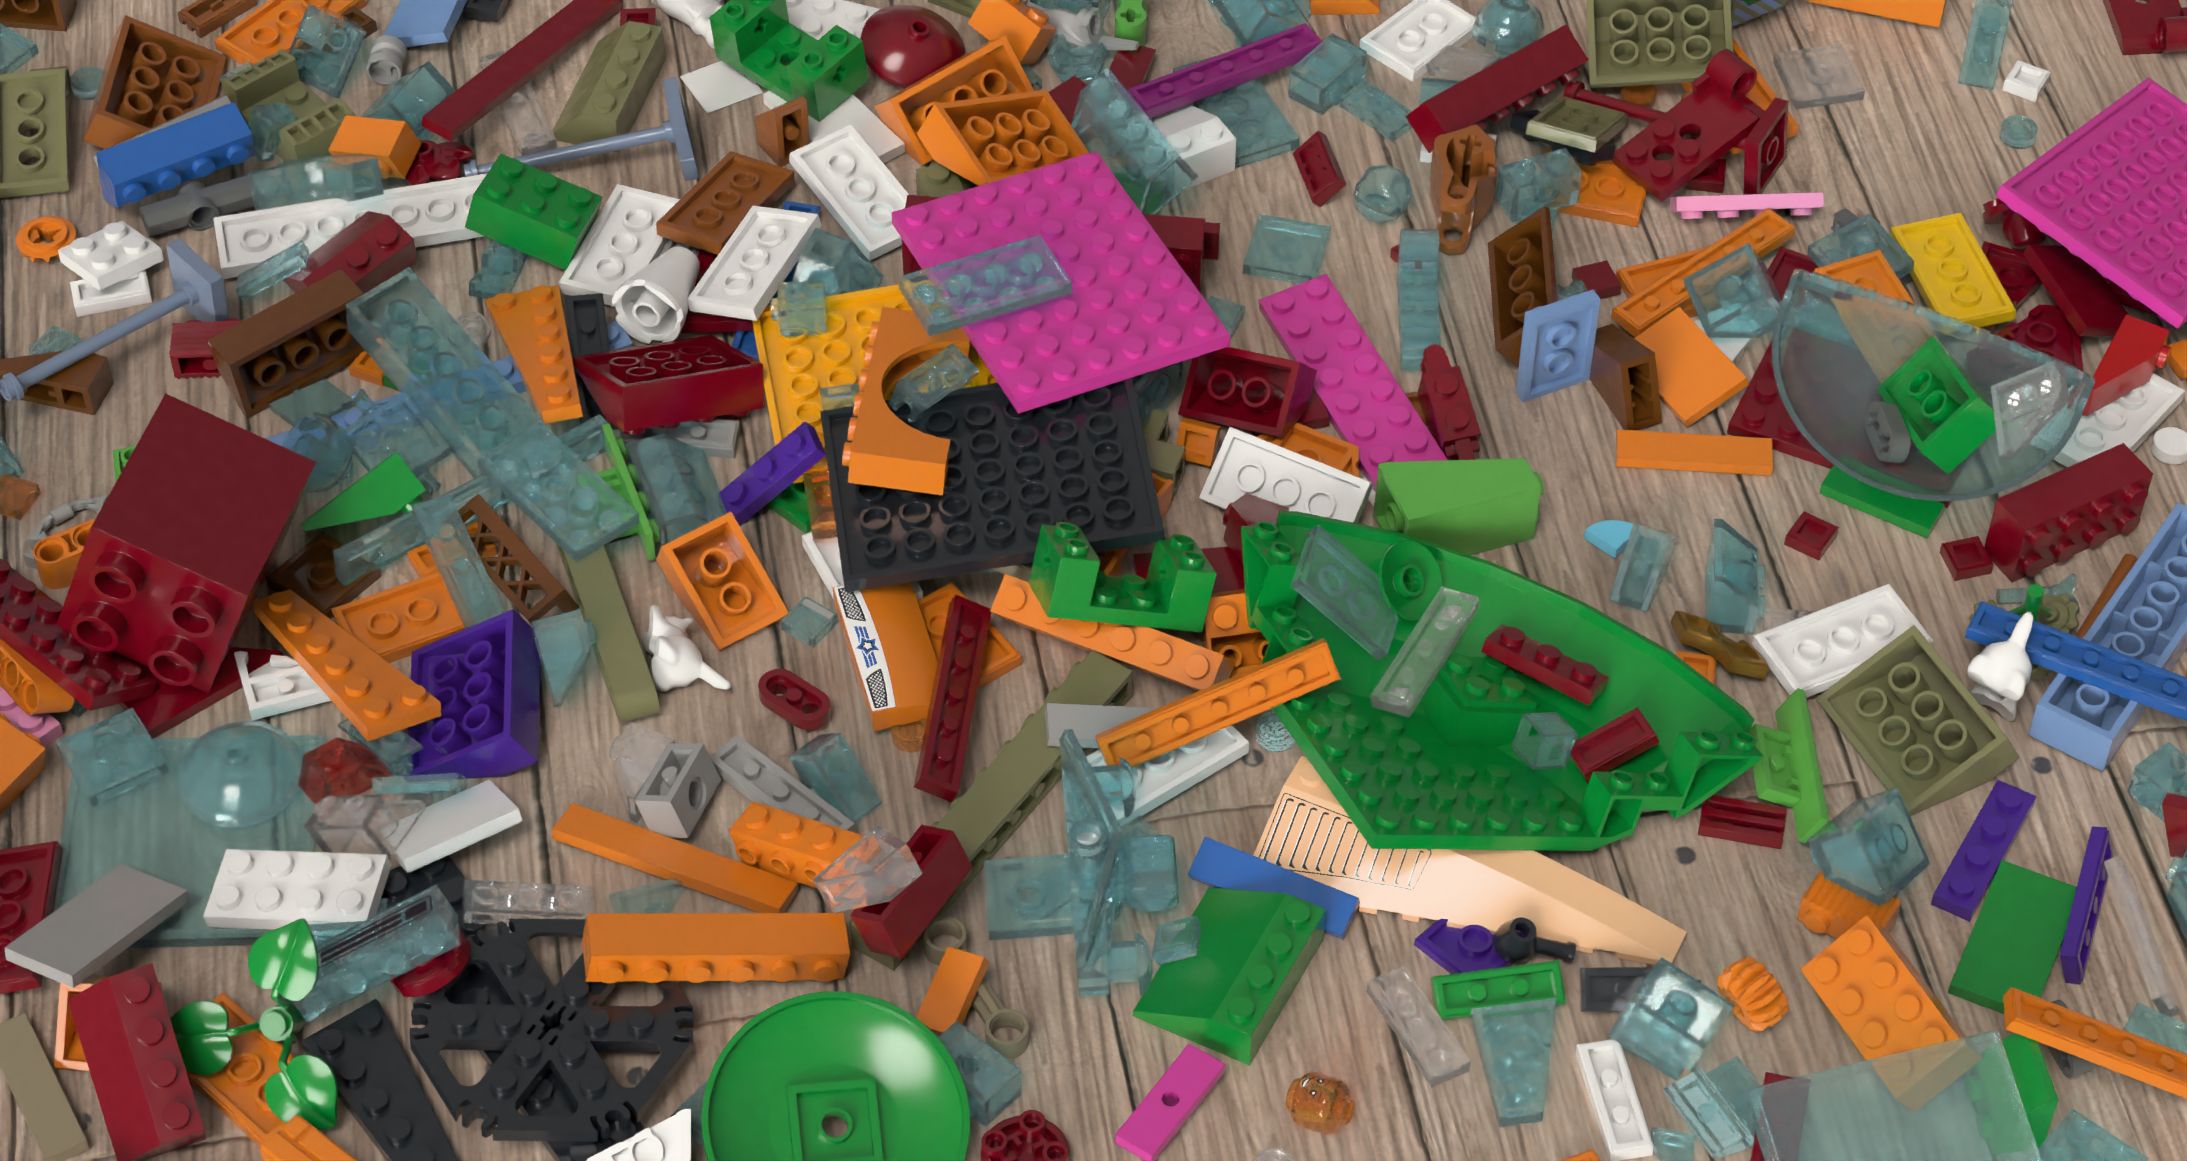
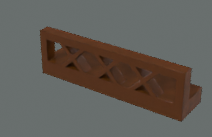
M479 494L442 524L531 625L536 623L555 606L566 617L579 608L560 582ZM475 515L479 520L477 533L461 534L457 529ZM484 542L500 543L498 557H482ZM521 566L520 581H503L505 567ZM542 589L546 596L529 610L525 605L527 590Z

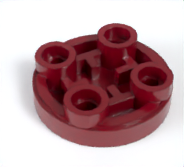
M1027 1110L1020 1116L1010 1117L997 1123L985 1132L981 1138L980 1157L981 1161H1069L1070 1151L1065 1135L1056 1125L1046 1120L1041 1112Z

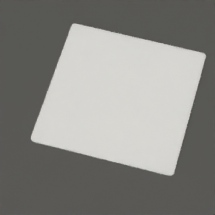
M723 61L680 76L706 113L763 93L755 81Z

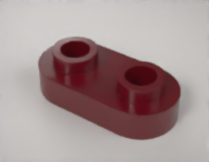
M785 669L770 670L759 679V699L769 710L803 730H816L828 723L831 716L830 700L823 691Z

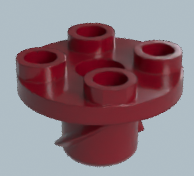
M2000 199L1991 200L1983 204L1985 210L1982 214L1984 223L1989 225L2003 223V234L2011 242V246L2014 249L2024 250L2029 245H2040L2045 241V233L2041 232L2036 225L2025 217L2012 211Z

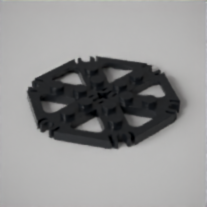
M509 918V927L503 921L497 922V932L499 935L497 938H488L482 929L478 930L477 945L473 942L470 935L468 940L472 951L469 961L462 971L447 985L433 993L420 995L413 1003V1010H411L412 1025H425V1027L410 1028V1048L456 1122L462 1114L463 1127L468 1128L472 1121L476 1119H484L481 1125L482 1136L487 1138L493 1134V1141L598 1142V1133L604 1139L610 1137L608 1122L611 1120L620 1121L627 1130L631 1128V1114L638 1124L692 1053L693 1031H681L679 1029L694 1028L693 1006L676 981L654 983L663 995L662 1001L655 1006H600L618 982H586L583 953L554 988L528 948V942L539 936L582 938L586 919ZM479 963L486 968L509 1005L453 1004L446 1000L445 994L468 966ZM560 1022V1030L553 1029L550 1033L547 1032L545 1034V1026L552 1027L555 1023ZM441 1050H504L483 1078L472 1086L459 1084L440 1055ZM597 1051L660 1052L661 1055L637 1086L625 1088L616 1082ZM550 1069L577 1109L574 1114L569 1116H524L517 1112Z

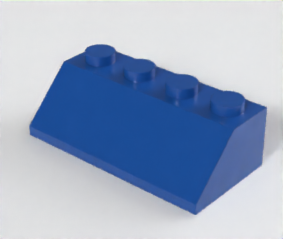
M234 102L96 153L103 198L107 203L115 207L138 202L146 196L163 190L173 189L181 183L197 177L208 176L213 171L232 164H240L248 158L255 156L252 132Z

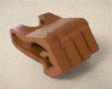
M1477 124L1447 134H1441L1435 138L1430 171V199L1438 221L1435 246L1438 251L1448 255H1462L1468 250L1474 229L1486 216L1495 197L1497 182L1495 140L1489 137ZM1449 229H1456L1462 233V237L1459 240L1450 241L1445 238V234Z

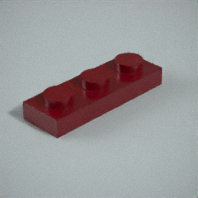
M1500 625L1485 638L1481 650L1482 653L1588 706L1605 691L1609 680L1608 676L1598 672L1593 665L1578 662L1562 654L1555 646L1542 644L1526 636L1522 630L1516 627Z

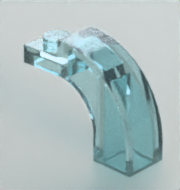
M340 154L317 156L281 162L275 167L248 172L254 208L257 210L311 199L339 198L350 202L384 194L378 159L369 155Z

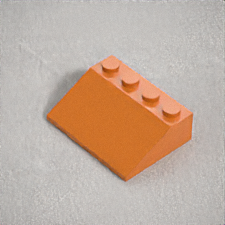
M1047 90L935 103L917 132L918 137L934 161L978 186L1090 153Z

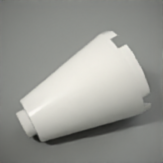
M672 247L618 287L612 299V307L614 305L618 314L615 318L618 324L630 336L648 344L652 340L669 342L677 338L683 329L689 309L687 298L695 288L700 271V262L696 255L684 247Z

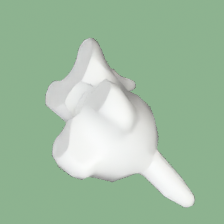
M652 605L650 607L648 632L644 633L643 643L645 651L653 656L649 672L655 689L667 692L672 688L686 687L697 678L703 679L715 688L723 690L731 688L728 680L703 662L697 645L689 639L686 630L692 624L693 619L663 616L660 607Z
M2026 612L2019 619L2007 641L1992 643L1986 646L1979 655L1972 659L1967 670L1969 678L1977 682L1970 692L1980 705L1994 708L2008 721L2015 720L2017 702L2023 696L2025 686L2029 683L2032 673L2029 655L2025 651L2033 623L2031 612Z

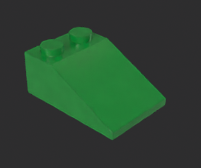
M1934 336L1877 388L1885 402L1896 404L1908 429L1910 438L1919 451L1947 474L1962 463L2006 421L1991 399Z
M394 452L301 522L300 525L305 531L392 515L399 510L406 515L424 501L420 494L426 489L399 454Z

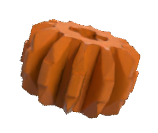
M1748 956L1736 963L1733 962L1717 977L1718 992L1724 998V1004L1730 1008L1732 1015H1735L1742 1025L1747 1026L1754 1032L1763 1031L1769 1026L1772 1027L1788 1012V1000L1781 990L1782 985L1777 983L1773 974L1766 970L1764 964L1757 962L1752 957Z

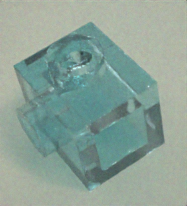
M824 280L778 282V298H771L772 321H779L781 336L827 334V301Z

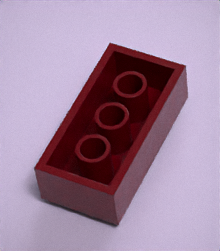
M2122 443L1996 499L1984 548L1992 562L2012 583L2026 576H2035L2042 569L2057 562H2066L2079 552L2090 547L2097 548L2106 540L2119 534L2132 532L2140 523L2141 513L2148 496L2153 473Z

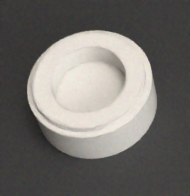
M2166 427L2158 430L2154 435L2151 445L2153 455L2166 464L2176 465L2187 461V433L2175 427Z

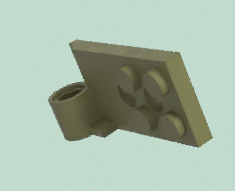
M67 66L0 74V198L70 191L68 114H71L72 84ZM28 129L39 130L34 136H22L23 132ZM37 157L40 159L34 165H23L28 158Z

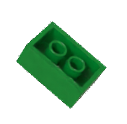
M500 153L473 194L465 228L566 270L596 221L603 197L586 188L569 183L550 173Z

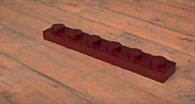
M959 595L953 597L948 607L914 782V788L952 802L959 792L992 613L990 608Z

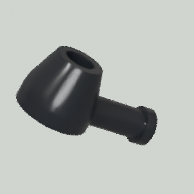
M1524 917L1506 921L1497 929L1493 937V946L1496 953L1503 960L1513 964L1526 962L1533 953L1561 959L1569 964L1572 963L1575 956V943L1569 941L1564 943L1537 937L1534 923ZM1515 930L1521 931L1526 937H1520Z

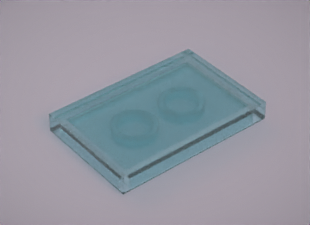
M1320 525L1314 527L1308 533L1291 587L1375 659L1383 658L1388 655L1399 616L1385 602L1380 590L1379 576Z

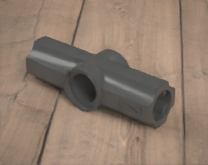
M248 175L208 187L202 182H190L178 191L177 196L140 206L139 210L148 237L185 226H190L192 229L199 231L207 230L214 226V217H220L256 206L257 202Z

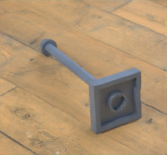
M677 77L662 80L670 118L668 121H663V126L515 157V159L522 163L538 168L667 140L668 143L675 142L685 181L699 178L690 128ZM476 159L470 160L469 164L464 165L465 176L486 174L494 162L478 165Z
M180 238L166 244L173 294L17 376L11 372L4 374L0 380L2 396L9 402L12 400L18 401L24 398V389L180 307H183L197 320L202 322L224 321L228 319L223 277Z

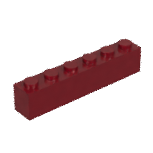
M1564 25L1424 101L1405 117L1428 153H1431L1434 150V142L1437 136L1475 124L1484 130L1487 127L1485 122L1488 120L1493 125L1500 122L1511 114L1510 108L1514 107L1515 111L1518 112L1534 101L1533 95L1537 94L1539 99L1558 88L1555 84L1558 81L1564 86L1581 75L1578 68L1588 62L1589 59L1568 26Z

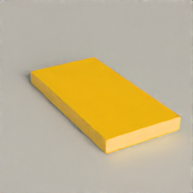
M1961 212L1891 227L1890 238L1899 255L1903 258L1907 270L1943 335L2015 320L2016 309Z

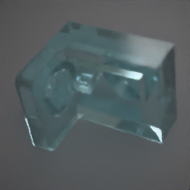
M1060 34L1054 38L1048 52V62L1062 83L1074 75L1080 80H1090L1100 76L1108 51L1103 42L1071 49L1065 36Z
M280 102L253 106L247 125L253 135L255 156L260 161L274 160L280 142L279 130L299 119L291 112L290 107Z

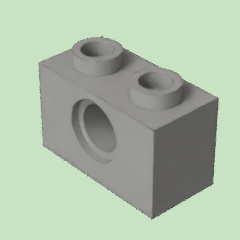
M699 743L667 744L635 799V803L649 830L671 838H689L721 781L705 745Z

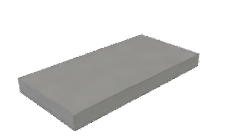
M121 863L5 947L6 960L75 988L189 902L188 890Z

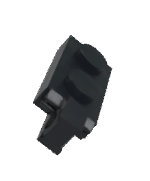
M1668 967L1579 969L1581 1012L1669 1011V1009H1678V999L1701 997V980H1678L1677 970H1671Z

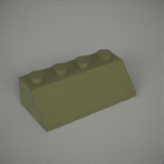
M628 21L598 41L550 134L551 140L580 144L630 132L666 60L663 27Z

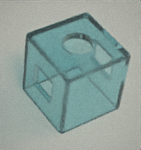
M1557 712L1523 714L1512 749L1533 770L1563 768L1567 765L1577 738V732ZM1532 725L1538 731L1537 736H1528Z

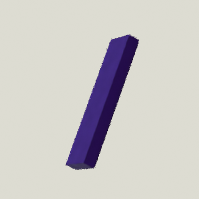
M2092 826L2060 951L2065 983L2081 984V981L2084 979L2114 857L2107 827Z

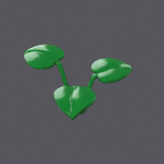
M301 918L265 933L256 940L250 949L248 968L251 978L260 988L273 989L271 998L277 1003V1005L266 1009L259 1021L228 1028L229 1014L227 1009L219 1003L207 1000L186 1005L170 1018L185 1069L199 1075L214 1074L222 1070L230 1062L234 1052L230 1036L261 1030L263 1035L272 1041L284 1040L278 1060V1066L282 1072L272 1075L266 1081L264 1087L268 1106L285 1123L295 1115H300L315 1128L321 1130L332 1128L338 1124V1086L332 1068L322 1058L310 1054L296 1056L287 1064L292 1044L297 1042L295 1035L305 1025L304 1011L298 1004L292 1001L302 1000L311 993L317 982L319 971L318 952L313 933L307 921Z

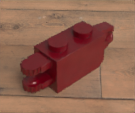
M1428 345L1423 352L1424 358L1420 364L1422 376L1417 392L1428 430L1447 459L1476 460L1474 453L1480 450L1478 442L1481 432L1460 366L1451 367L1448 356L1445 355L1446 351H1444L1441 345Z

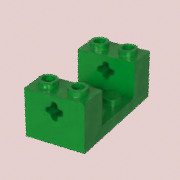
M730 0L709 17L716 57L787 102L803 96L807 100L808 115L818 122L822 121L868 82L863 40L838 25H835L819 40L813 38L789 23L786 0ZM792 61L789 65L784 66L785 63Z
M1058 522L1056 526L1042 524L1028 583L1047 617L1202 632L1217 573L1191 537L1174 534L1171 538L1165 537V540H1158L1154 546L1146 580L1133 574H1125L1120 578L1110 577L1098 571L1100 560L1081 528L1068 522Z

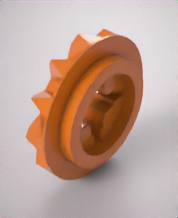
M44 216L33 219L23 225L17 233L16 244L22 257H29L33 263L40 259H44L49 263L51 258H60L58 250L70 245L72 241L77 239L75 227L68 220L57 216ZM42 236L43 239L53 242L49 244L45 241L41 242L40 237Z

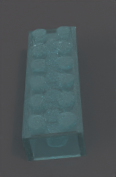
M410 267L345 305L348 331L483 489L547 450L546 425Z

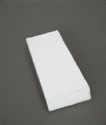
M1619 1038L1577 1044L1575 1054L1608 1160L1620 1161L1652 1156L1654 1146Z

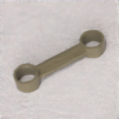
M947 916L933 919L924 930V952L932 963L939 965L947 949L931 943L934 938L941 935L956 937L959 942L952 946V948L967 952L966 928L958 919ZM983 977L973 999L972 1006L985 1024L986 1048L993 1056L1000 1059L1017 1058L1026 1051L1029 1044L1028 1021L1021 1012L1014 1009H1005L985 977ZM1003 1027L1015 1028L1022 1033L1018 1038L1011 1041H1002L992 1035L996 1030Z

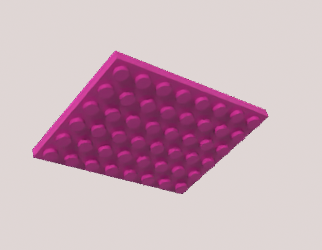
M2148 77L2002 184L1996 197L2007 204L2012 211L2019 213L2036 225L2041 232L2051 236L2066 247L2071 254L2080 257L2091 265L2100 275L2110 279L2124 289L2133 299L2140 301L2157 313L2163 321L2172 324L2178 329L2187 322V104Z
M1097 151L892 212V225L952 315L967 334L970 342L1018 414L1230 346V334Z

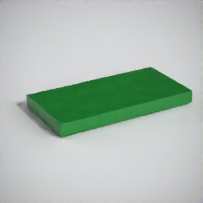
M2001 860L1951 980L1948 993L2003 1014V995L2011 987L2041 998L2064 940L2077 887Z

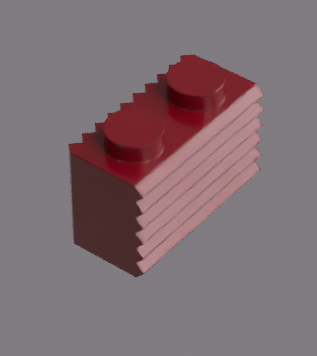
M228 318L224 321L202 322L200 320H189L186 323H172L173 329L169 354L174 377L177 379L181 377L185 379L192 377L195 379L197 376L200 378L204 376L208 378L215 376L218 378L221 374L216 367L208 339L244 320Z

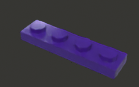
M1997 780L1934 892L1931 905L1964 920L1971 921L1995 877L2001 860L2004 861L2034 807L2035 795Z

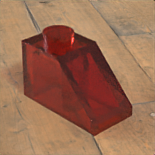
M337 737L303 755L298 786L318 809L325 813L390 779L391 772L367 745Z

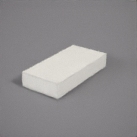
M146 270L102 290H98L84 279L70 282L77 317L152 302Z

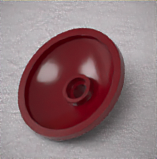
M893 5L878 10L868 18L860 36V39L863 40L865 60L871 70L886 82L902 89L965 55L963 40L954 26L936 12L915 5Z

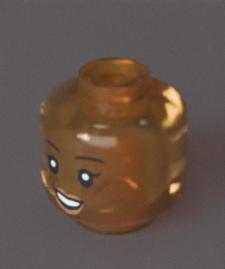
M1310 1071L1301 1078L1295 1079L1290 1085L1286 1096V1109L1290 1112L1291 1118L1297 1126L1331 1135L1337 1132L1343 1124L1346 1125L1350 1122L1354 1114L1355 1102L1351 1099L1350 1088L1345 1081Z

